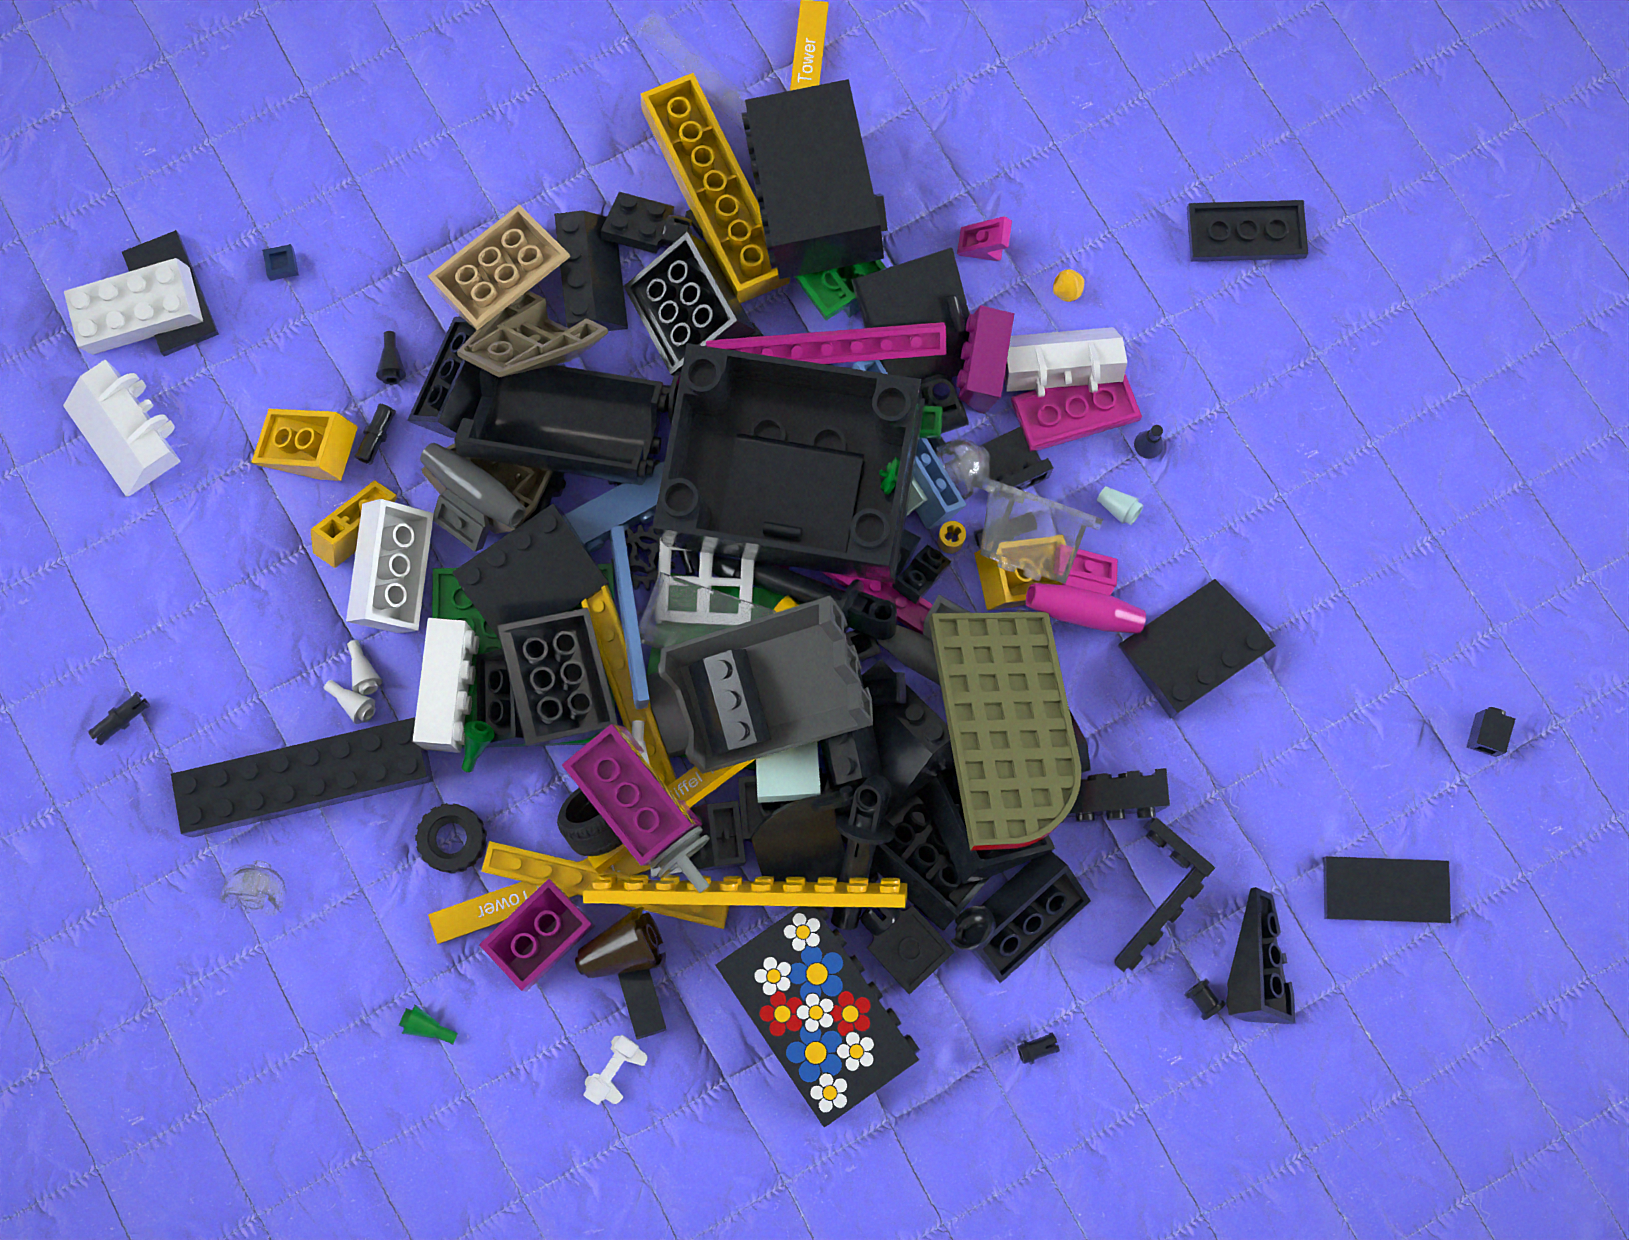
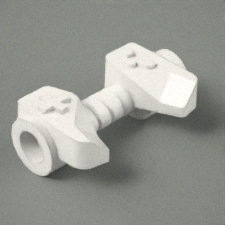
M622 1034L612 1039L611 1050L614 1052V1055L602 1073H594L585 1080L586 1091L583 1095L596 1105H599L604 1099L612 1104H617L623 1099V1095L611 1080L624 1061L641 1066L646 1064L647 1054L640 1050L636 1043Z

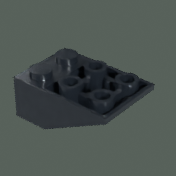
M738 801L690 807L703 824L700 826L703 831L699 836L707 835L709 837V841L689 858L697 870L701 872L744 866L746 859ZM650 866L651 878L659 877L657 873L661 870L660 867L653 870ZM678 866L676 869H674L667 875H677L684 873Z

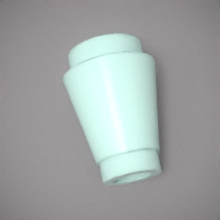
M1107 486L1104 487L1097 498V502L1101 503L1122 524L1126 522L1132 525L1144 506L1138 502V498L1112 488L1110 489Z

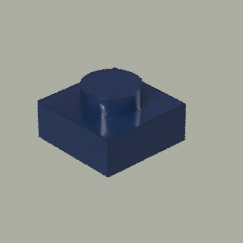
M291 244L262 250L266 274L270 281L299 275L295 251Z

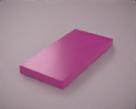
M1126 374L1124 375L1123 382L1097 384V392H1090L1088 385L1044 388V397H1037L1036 390L1012 396L1011 403L1019 425L1022 427L1030 452L1140 421L1142 415Z

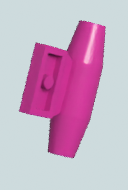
M1065 545L1058 550L1057 577L1060 578L1062 585L1032 583L1026 594L1027 607L1039 612L1049 613L1050 617L1059 621L1100 631L1140 633L1146 621L1144 610L1110 596L1117 586L1118 559Z

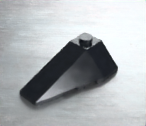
M1257 887L1250 889L1227 983L1228 995L1226 997L1228 1015L1246 1022L1294 1024V990L1292 982H1286L1282 964L1288 962L1286 953L1281 952L1277 942V937L1280 935L1281 930L1274 897L1272 894Z

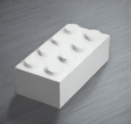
M177 258L64 291L77 347L92 355L148 339L156 334L203 322L190 268Z
M384 499L362 504L346 622L399 634L418 631L434 513Z
M428 618L413 734V742L424 750L461 753L462 745H464L465 716L470 715L472 707V697L468 696L469 684L473 685L475 681V666H471L473 654L478 653L479 637L475 636V632L466 621Z

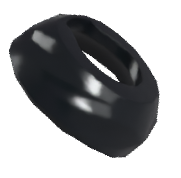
M972 906L962 911L955 918V923L957 924L955 938L951 939V942L962 950L972 952L987 946L992 941L996 929V920L991 910L985 906ZM977 925L987 926L984 936L978 943L964 941V935L967 930Z

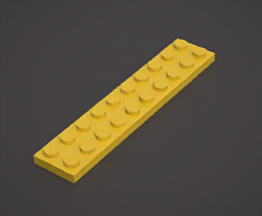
M605 874L599 875L598 879L592 881L583 890V903L905 908L907 899V883H900L898 878H883L881 883H868V878L857 877L850 878L849 883L837 882V878L821 877L818 878V882H805L804 877H788L786 882H774V878L769 876L755 877V881H742L740 876L723 877V881H711L710 876H703L710 886L699 893L690 880H680V876L666 875L661 880H648L647 875H631L629 880H617V875Z

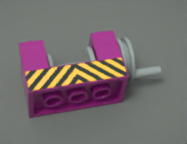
M609 725L565 761L562 766L641 866L650 865L653 870L660 867L661 870L657 873L659 878L666 876L679 866L698 892H703L710 885L689 860L693 854L709 841L707 835L699 836L703 831L700 827L703 824L684 800H677L646 762L641 755L645 751L628 729L619 725Z

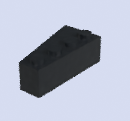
M1155 769V772L1148 776H1143L1140 770L1127 771V773L1118 774V777L1113 778L1112 774L1108 773L1089 775L1087 779H1081L1078 796L1066 817H1076V822L1095 821L1094 816L1106 815L1107 820L1125 819V814L1137 813L1138 819L1156 817V812H1160L1170 806L1167 769Z

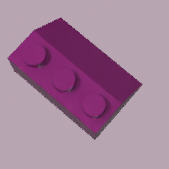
M982 305L973 314H970L967 319L966 331L969 332V338L962 348L961 359H964L965 362L963 370H960L956 386L960 388L959 399L977 412L985 414L1001 398L1015 313Z
M548 879L485 938L479 946L521 991L527 992L595 925L558 886Z

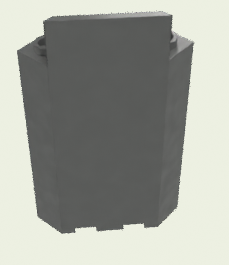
M827 596L662 648L661 659L658 664L659 672L646 675L649 701L669 757L674 758L686 754L689 762L694 764L704 774L873 725L872 698L869 689H863L861 686V681L858 677V670L862 669L855 646L847 644L844 627L848 625L844 613L833 598ZM746 649L771 740L713 756L688 666L704 658L729 650Z

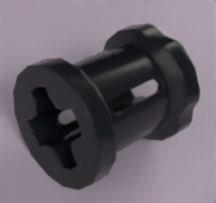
M1207 978L1195 984L1184 994L1187 999L1191 998L1199 1008L1203 1020L1212 1017L1226 1005L1224 1000H1219L1210 989Z

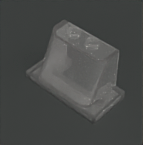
M974 474L971 485L988 491L980 554L999 561L997 567L1015 572L1017 567L1023 569V575L1031 579L1040 581L1041 576L1066 584L1086 527L1100 530L1103 519Z

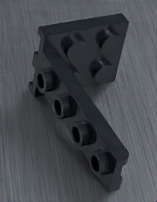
M1157 817L1150 818L1143 828L1148 831L1145 837L1158 848L1167 847L1172 852L1169 857L1182 868L1187 869L1190 867L1191 870L1115 957V965L1123 972L1127 968L1132 971L1141 962L1144 956L1140 953L1148 944L1153 947L1164 934L1161 928L1168 920L1171 923L1176 921L1184 911L1181 907L1188 897L1193 900L1204 888V885L1201 883L1202 880L1208 877L1216 868Z

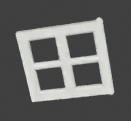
M660 537L655 611L656 624L676 622L738 625L751 621L754 579L753 560L742 559L741 579L712 577L713 554L700 552L699 577L670 576L672 550L685 549L667 547L661 542ZM670 584L698 585L697 611L668 610ZM711 586L740 587L739 613L710 612Z

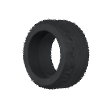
M580 788L575 790L565 800L558 814L557 826L560 833L576 853L583 856H598L608 853L623 844Z

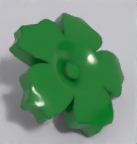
M895 457L892 463H888L886 471L880 470L879 476L885 477L881 482L880 488L886 495L894 489L897 483L900 459Z

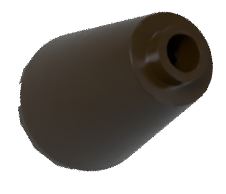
M642 906L636 908L578 949V957H575V964L581 975L585 974L588 978H596L658 968L664 965L666 953L660 954L658 945L663 943V940L649 912L643 914L644 907Z

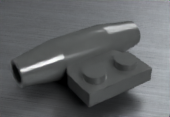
M436 443L429 444L423 450L420 457L421 463L447 488L438 497L433 521L474 552L484 547L491 526L488 517L511 528L517 526L523 520L526 508L501 482L472 461Z
M939 594L924 620L923 634L897 625L896 633L892 638L887 640L878 639L877 642L905 666L941 686L929 618L934 613L971 612Z

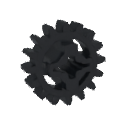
M638 525V532L633 533L630 528L627 529L628 537L625 541L627 549L630 545L632 547L628 561L634 590H638L640 584H644L647 591H650L651 583L657 585L658 570L656 565L659 560L660 536L655 534L652 525L649 527L648 532L643 530L642 525ZM641 540H651L654 541V543L647 544L641 542ZM638 548L648 556L650 568L640 560ZM672 550L671 559L677 557L674 550ZM671 561V569H675L676 564ZM639 571L646 573L647 576H637L633 573Z

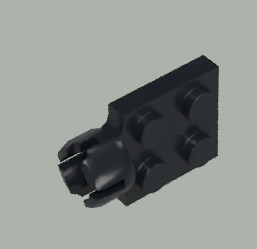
M619 192L601 229V239L656 254L660 247L668 249L686 232L692 234V229L689 226L693 225V221L688 217L674 214V206Z
M913 905L904 911L896 907H875L883 916L882 919L871 909L867 908L862 913L860 920L872 934L873 940L866 948L909 995L955 952Z

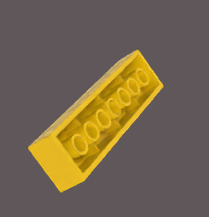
M694 73L640 93L641 110L689 208L697 220L711 253L740 304L789 284L790 277L779 279L777 268L771 269L759 204Z

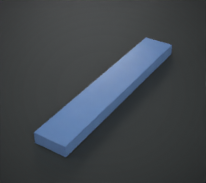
M623 525L613 526L610 533V544L634 706L636 710L645 709L648 707L649 694Z

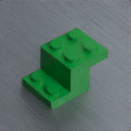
M875 260L794 276V278L827 321L842 310L845 311L849 318L858 313L860 310L851 279L857 278L861 274L867 275L885 269L886 266L881 260Z

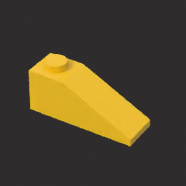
M377 481L371 482L310 529L313 554L333 568L339 566L356 552L362 504L378 499L395 502L397 495Z

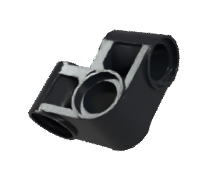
M941 373L921 380L922 398H925V406L942 407L943 409L941 434L969 425L965 408L959 399L954 381L950 376ZM938 383H945L950 390L946 395L940 396L933 391L934 386Z

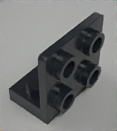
M1021 426L971 451V455L997 503L1048 479L1054 468L1049 458L1041 460L1036 450L1030 452Z

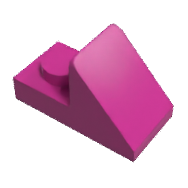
M1003 216L961 227L957 254L965 257L1000 261L1002 250L1009 247L1012 220Z

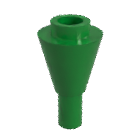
M472 721L464 726L465 757L461 768L465 772H472L474 770L477 758H479L494 738L493 729L483 721Z
M414 1005L413 1010L406 1008L398 1025L404 1028L402 1034L427 1038L435 1037L452 1045L458 1035L457 1032L440 1026L439 1022L417 1005Z

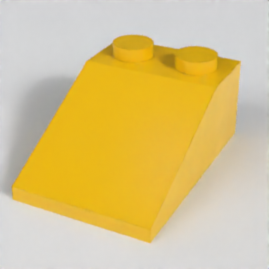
M269 408L251 463L314 479L341 481L358 426L337 412Z
M1067 536L994 543L975 552L974 555L987 611L1026 605V594L1032 583L1062 585L1060 578L1057 577L1058 550L1063 545L1069 546Z

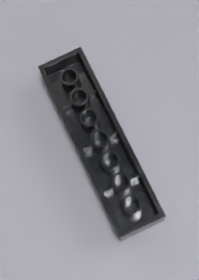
M415 717L171 773L180 832L182 835L193 838L433 782L428 751L413 742Z

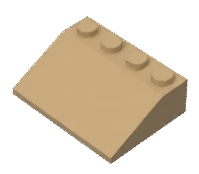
M518 205L429 274L428 278L446 303L459 316L478 330L570 258V255L538 222Z

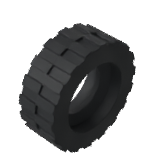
M455 803L453 805L441 804L440 807L435 806L430 809L431 811L422 817L421 823H418L417 835H415V841H417L416 848L422 855L423 861L434 869L448 873L463 872L468 867H473L476 861L483 856L484 847L486 848L487 831L484 829L483 821L469 808ZM448 823H456L462 826L467 836L464 847L452 854L443 852L436 842L439 829Z

